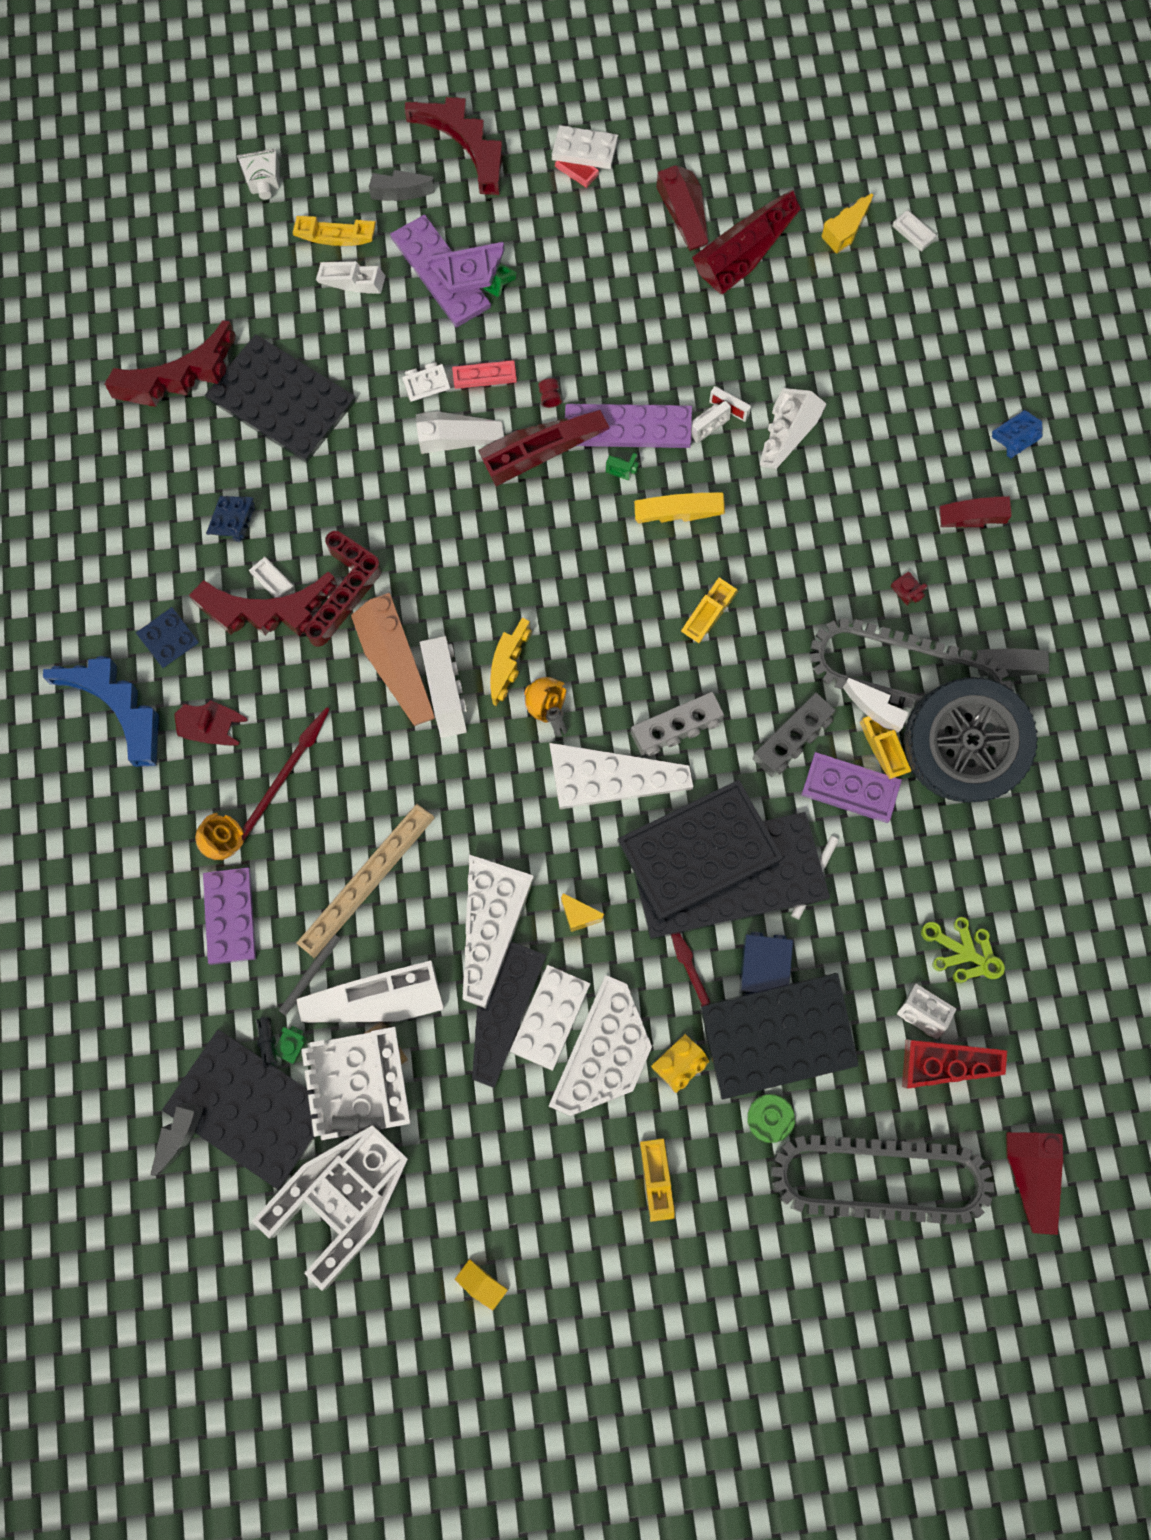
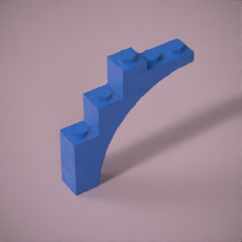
M99 656L96 659H88V668L77 665L73 668L53 666L51 669H43V678L50 685L70 686L84 690L99 697L110 706L123 727L127 742L128 761L134 767L157 766L159 715L150 706H139L137 709L138 690L128 681H118L116 684L117 665L110 658Z

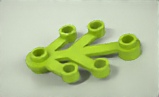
M964 917L957 918L953 923L954 929L960 934L963 945L941 933L940 926L935 922H928L922 927L921 936L924 940L929 942L937 941L958 953V955L934 959L932 967L935 971L941 972L949 966L972 961L979 966L969 970H956L953 973V979L956 983L961 984L970 978L981 975L988 979H998L1003 975L1005 970L1004 963L1000 958L994 956L989 942L990 935L987 930L979 929L974 933V940L982 948L983 956L975 951L968 930L969 922ZM958 921L964 923L965 927L963 929L958 927ZM927 929L933 931L934 935L932 937L927 935ZM978 933H983L985 940H980ZM937 960L943 962V968L937 967ZM989 964L995 966V972L989 970ZM958 972L964 974V980L958 979Z

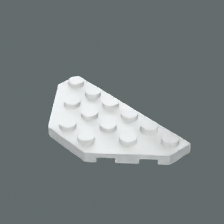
M605 975L549 1107L568 1116H573L634 1091L652 1046L627 984Z

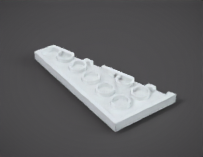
M549 743L559 809L693 789L690 767L688 765Z
M469 855L463 1000L486 1008L534 881V876Z

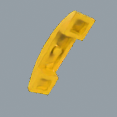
M296 216L293 235L307 241L326 245H362L372 242L376 222L355 220L354 225L318 222L316 217Z

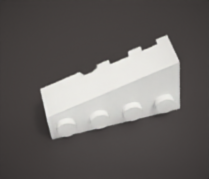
M446 636L421 641L420 646L440 737L444 738L467 733L463 712H467L464 698L459 699V694L463 693L460 680L455 681V675H459L456 662H451V657H455L452 644H447Z

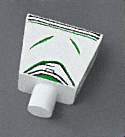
M276 149L237 155L250 192L252 194L259 193V197L263 200L269 199L271 191L279 188L280 164Z

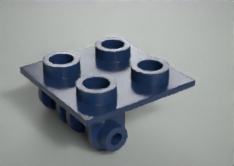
M220 496L206 534L233 536L232 539L234 541L241 542L245 538V528L249 527L248 523L251 522L252 514L255 511L254 498Z
M172 607L136 632L162 668L199 643Z

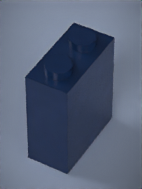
M750 932V935H746L743 943L739 994H749L789 984L793 940H788L785 935H773V938L764 937V933Z

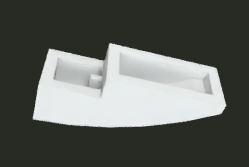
M321 262L316 281L342 290L381 294L385 275L379 266L360 267L357 262Z
M847 679L843 686L844 690L866 715L891 731L895 730L896 733L903 728L909 712L888 704L891 695L853 679Z

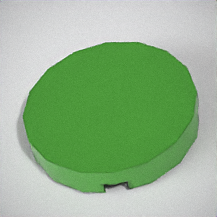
M770 1094L757 1098L750 1105L747 1112V1124L751 1133L757 1139L766 1143H776L784 1140L791 1134L795 1125L792 1106L786 1099L778 1095Z

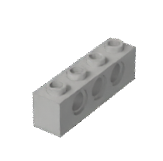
M710 692L632 726L631 735L641 756L647 754L648 756H653L667 745L668 747H673L679 744L683 738L688 737L691 739L701 733L700 731L706 728L712 730L720 726L724 714L713 692ZM694 714H701L704 719L696 721L692 716ZM679 722L684 728L676 730L672 724ZM659 731L664 736L656 739L652 736V733Z

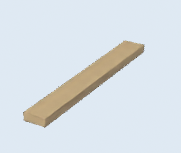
M416 804L298 940L297 944L315 958L435 819L434 816Z

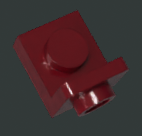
M908 571L894 581L890 587L908 606L913 601L918 603L925 597L924 592L928 586L926 583L920 585Z

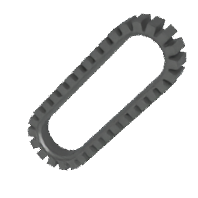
M839 619V628L835 621L826 624L825 626L829 633L821 628L815 635L821 642L812 640L810 649L818 651V653L809 655L810 663L819 662V665L814 667L813 670L816 675L825 672L821 680L826 684H830L834 678L836 679L834 688L843 690L844 683L850 678L890 694L888 703L898 705L900 697L903 698L901 706L906 708H912L913 702L918 703L923 697L842 675L831 670L824 658V648L828 640L840 633L861 636L980 669L986 672L993 681H998L1000 684H1005L1009 689H1012L1011 680L1002 681V678L1009 675L1006 669L1000 668L995 670L1000 664L998 661L992 658L984 664L987 655L976 653L974 659L971 660L973 651L964 649L961 650L959 657L957 656L958 647L948 646L945 653L943 652L945 644L935 642L933 649H930L932 640L922 638L919 645H916L918 636L909 634L906 641H902L904 632L897 630L894 631L892 638L888 636L891 629L881 627L879 634H876L877 625L871 623L867 624L865 630H861L863 621L857 619L853 620L852 627H849V619ZM966 713L964 715V719L967 721L968 716H970L971 721L972 715L970 713Z
M809 1135L808 1145H806L804 1136L794 1138V1146L790 1141L783 1144L780 1148L785 1155L776 1152L772 1159L780 1167H770V1177H779L778 1181L771 1183L774 1192L784 1190L778 1198L785 1205H788L793 1199L791 1209L802 1212L804 1204H806V1214L818 1215V1205H821V1215L834 1216V1206H836V1216L849 1217L850 1207L851 1217L864 1218V1209H866V1218L880 1219V1210H882L881 1219L895 1220V1211H897V1220L910 1221V1212H912L913 1222H926L927 1213V1223H941L942 1214V1224L956 1225V1217L958 1223L964 1224L972 1222L971 1217L979 1218L985 1212L980 1206L989 1207L992 1198L984 1193L994 1192V1183L985 1182L984 1180L992 1176L989 1167L979 1169L985 1161L979 1155L971 1156L972 1150L965 1147L958 1148L956 1154L957 1145H942L941 1154V1144H927L926 1152V1143H912L911 1151V1142L901 1141L898 1142L896 1150V1141L886 1140L883 1141V1149H881V1140L870 1139L868 1140V1148H865L866 1139L855 1138L853 1139V1147H850V1138L840 1137L838 1138V1146H835V1137L824 1136L823 1145H820L819 1135ZM804 1151L953 1161L962 1164L970 1171L974 1178L975 1189L970 1201L960 1208L814 1199L800 1196L793 1191L788 1183L787 1168L792 1158Z

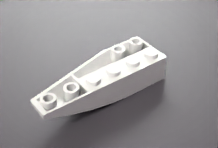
M432 961L366 977L296 999L302 1023L399 1022L444 1010Z

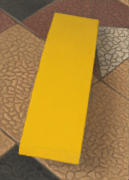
M723 493L676 494L635 501V520L638 524L659 520L663 523L678 519L687 522L725 514Z

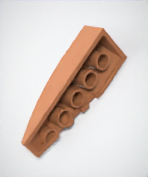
M390 593L368 600L351 615L365 656L414 726L435 719Z

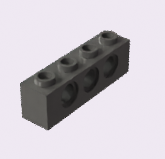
M815 693L755 752L752 760L771 777L776 773L780 775L789 766L787 762L791 758L796 759L804 751L802 747L807 742L811 744L819 736L817 732L822 727L827 729L834 721L832 717L836 710ZM812 718L816 724L809 725L805 719ZM797 733L800 735L801 739L794 740L791 738L790 734ZM782 748L786 754L780 756L775 752V749Z

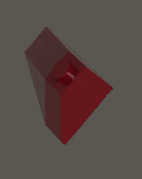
M677 165L657 172L656 188L689 251L708 245L702 189L694 172Z

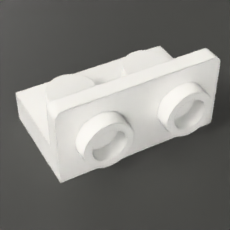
M435 362L425 365L426 370L417 372V369H412L405 372L406 376L402 377V381L410 402L450 390L442 364L437 366Z
M726 401L720 405H713L691 422V437L696 443H699L730 420L731 406Z
M915 984L904 1004L897 1012V1015L921 1029L927 1035L938 1039L947 1030L956 1008L918 984Z

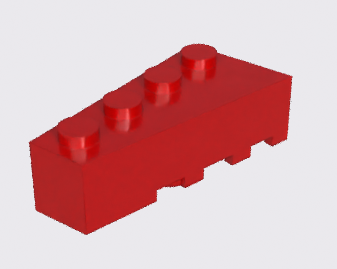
M905 1039L902 1087L910 1089L1006 1075L1007 1050Z

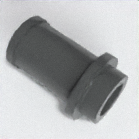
M558 707L550 708L547 711L546 719L551 723L554 735L562 736L560 728L564 735L567 733L568 728L563 720V711Z

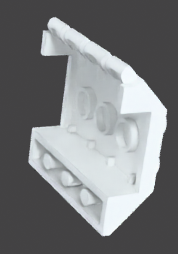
M396 1027L333 1040L310 1042L307 1044L308 1048L301 1049L304 1066L311 1065V1070L305 1071L307 1090L314 1089L315 1093L308 1095L310 1113H318V1118L311 1119L314 1137L321 1135V1140L357 1134L353 1133V1131H332L333 1115L354 1116L355 1114H360L362 1117L381 1116V1129L411 1124Z

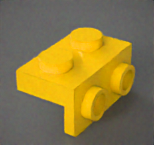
M685 1034L651 1067L670 1086L672 1091L677 1093L680 1089L685 1088L697 1073L705 1069L709 1059L704 1051Z

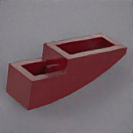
M1010 496L978 498L942 505L939 507L940 527H984L985 524H1007L1011 518Z

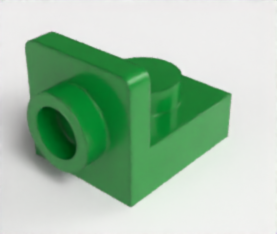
M501 263L497 268L491 286L483 287V289L499 297L501 296L503 285L516 280L517 272Z
M633 453L629 463L621 457L609 455L606 461L605 472L629 481L631 475H635L640 463L637 462L638 454Z
M291 1025L290 1029L282 1028L283 1034L275 1047L276 1056L295 1065L302 1052L301 1049L304 1048L308 1039L302 1036L304 1031Z

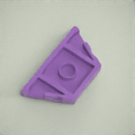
M500 242L426 257V261L448 292L452 294L491 286L505 247L504 243Z

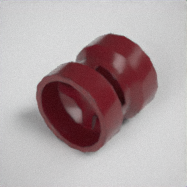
M549 378L539 382L538 388L542 394L540 397L541 405L545 408H553L560 405L562 399L561 394L558 393V380Z

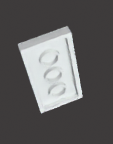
M547 965L510 1049V1053L553 1071L590 983Z

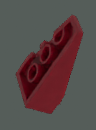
M1006 1132V1157L1009 1165H1011L1015 1177L1014 1181L1019 1189L1031 1232L1058 1235L1063 1169V1134Z

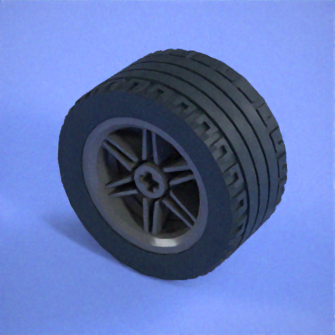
M965 677L938 686L927 693L915 705L905 726L904 751L912 773L915 774L916 779L926 789L948 800L983 802L1007 794L1008 791L1013 790L1026 777L1037 754L1035 752L1038 749V737L1036 734L1038 731L1035 728L1036 722L1032 718L1034 716L1030 713L1029 706H1026V702L1020 698L1018 693H1014L1013 689H1009L1005 684L1002 685L1000 682L989 678ZM966 713H970L972 715V720L970 722H967L964 719V715ZM987 723H991L994 726L991 732L985 730ZM946 726L952 727V734L947 735L945 733ZM968 735L976 737L975 745L967 744ZM988 746L995 748L993 755H989L986 750ZM948 749H953L954 751L952 758L946 754ZM969 759L975 760V767L970 768L967 765Z

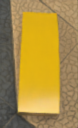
M718 578L708 594L703 597L681 632L700 643L729 606L738 590L721 578Z
M869 716L863 718L860 721V725L873 753L888 778L893 779L911 772L895 730L891 731L883 727Z
M664 1139L641 1141L640 1147L650 1222L674 1219L675 1212Z

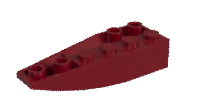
M790 190L758 209L692 257L700 276L719 294H724L752 272L801 208L794 191Z
M601 410L514 431L479 449L478 452L495 486H498L609 430L610 427Z

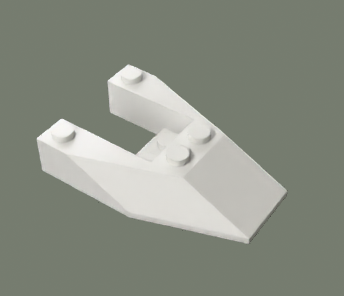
M372 1125L305 1163L252 1222L268 1238H275L307 1203L339 1234L304 1273L321 1291L326 1290L375 1233L408 1158Z

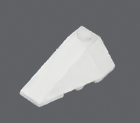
M782 389L773 407L772 413L775 416L773 423L769 424L768 427L770 436L769 440L764 444L760 460L761 467L777 469L817 424L826 403L812 391Z
M437 411L416 414L421 454L488 445L504 437L502 421Z

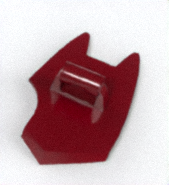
M211 700L202 706L183 704L174 713L178 737L225 746H238L240 744L228 735L231 723L248 721L246 717Z

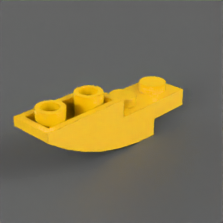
M523 617L512 636L505 632L503 633L494 654L490 675L492 702L495 706L498 705L500 700L504 701L508 694L507 687L510 682H515L519 671L517 662L514 660L518 659L522 650L520 648L524 641L527 642L532 633L530 621Z

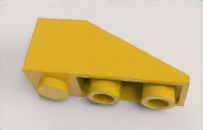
M872 193L865 198L861 197L855 205L845 208L840 215L834 219L830 218L825 222L821 237L836 254L853 243L870 209L874 196Z

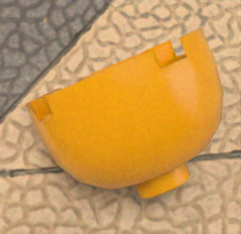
M540 677L526 687L524 693L525 706L531 716L548 723L546 719L547 711L553 707L562 709L567 693L566 689L563 688L564 682L551 677Z
M218 813L208 815L198 826L195 836L196 844L200 852L207 858L225 860L233 856L243 845L241 837L243 831L240 825L230 816L225 815L222 817L217 816Z

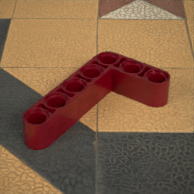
M339 531L329 532L325 537V543L329 553L352 570L306 626V635L310 643L316 647H321L329 641L378 580L382 571L379 560L375 555ZM335 542H341L338 546H332ZM353 553L358 554L355 558H349ZM369 565H375V568L371 570L366 569ZM357 581L362 582L359 586H352ZM342 598H349L345 603L339 602ZM330 614L335 615V617L331 620L326 619V617ZM322 631L319 636H312L314 632Z

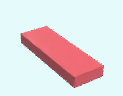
M514 360L452 367L455 389L517 382Z

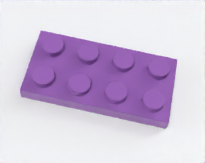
M815 752L801 796L889 823L902 780L898 778L889 779L885 774Z
M241 868L203 873L208 964L256 960L250 869Z

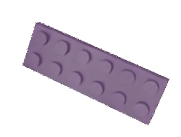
M425 214L390 234L392 241L456 328L491 308L490 302L479 288L450 294L428 266L426 257L452 251Z
M566 404L565 418L601 410L610 427L609 430L577 446L691 448L692 406Z

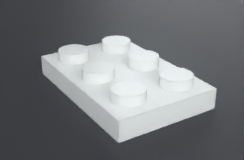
M559 125L552 151V160L611 169L618 135Z

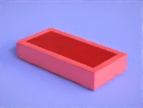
M562 161L555 162L557 169L586 188L599 175V170L593 166Z

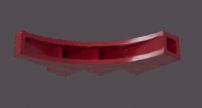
M446 97L445 104L405 102L407 122L423 124L440 130L457 141L469 154L476 167L479 194L499 195L503 157L502 141L484 140V120L466 119V98Z
M222 320L215 332L192 352L177 360L156 367L132 370L113 368L104 385L113 399L156 407L165 391L188 395L196 380L218 384L226 373L227 368L223 359L226 358L228 350L235 342L236 334L230 321Z
M327 572L315 583L296 593L273 599H247L218 590L203 580L189 594V597L197 607L230 635L239 631L247 620L265 636L277 628L279 621L283 622L300 636L303 632L306 633V626L313 618L311 612H315L320 607L321 602L327 596L332 595L336 590L337 582L335 577Z

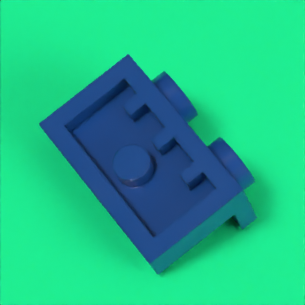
M1026 410L992 431V438L1007 448V456L1009 458L1021 453L1043 437L1042 421Z

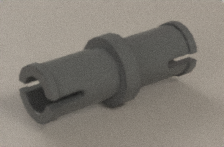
M355 1114L354 1116H332V1131H353V1133H359V1131H363L373 1125L381 1132V1116L362 1117L360 1114Z

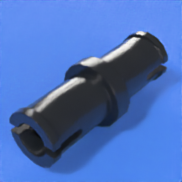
M261 1017L260 1020H256L259 1036L257 1045L261 1050L262 1066L271 1067L278 1063L274 1046L276 1044V1037L272 1033L271 1018Z

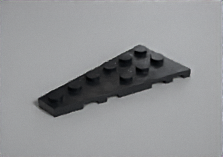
M510 942L487 1007L484 1008L477 1005L472 1080L495 1089L547 957L545 954Z

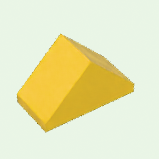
M564 893L562 894L561 903L571 932L603 921V913Z
M471 1259L468 1260L454 1279L473 1298L492 1311L508 1291V1289Z

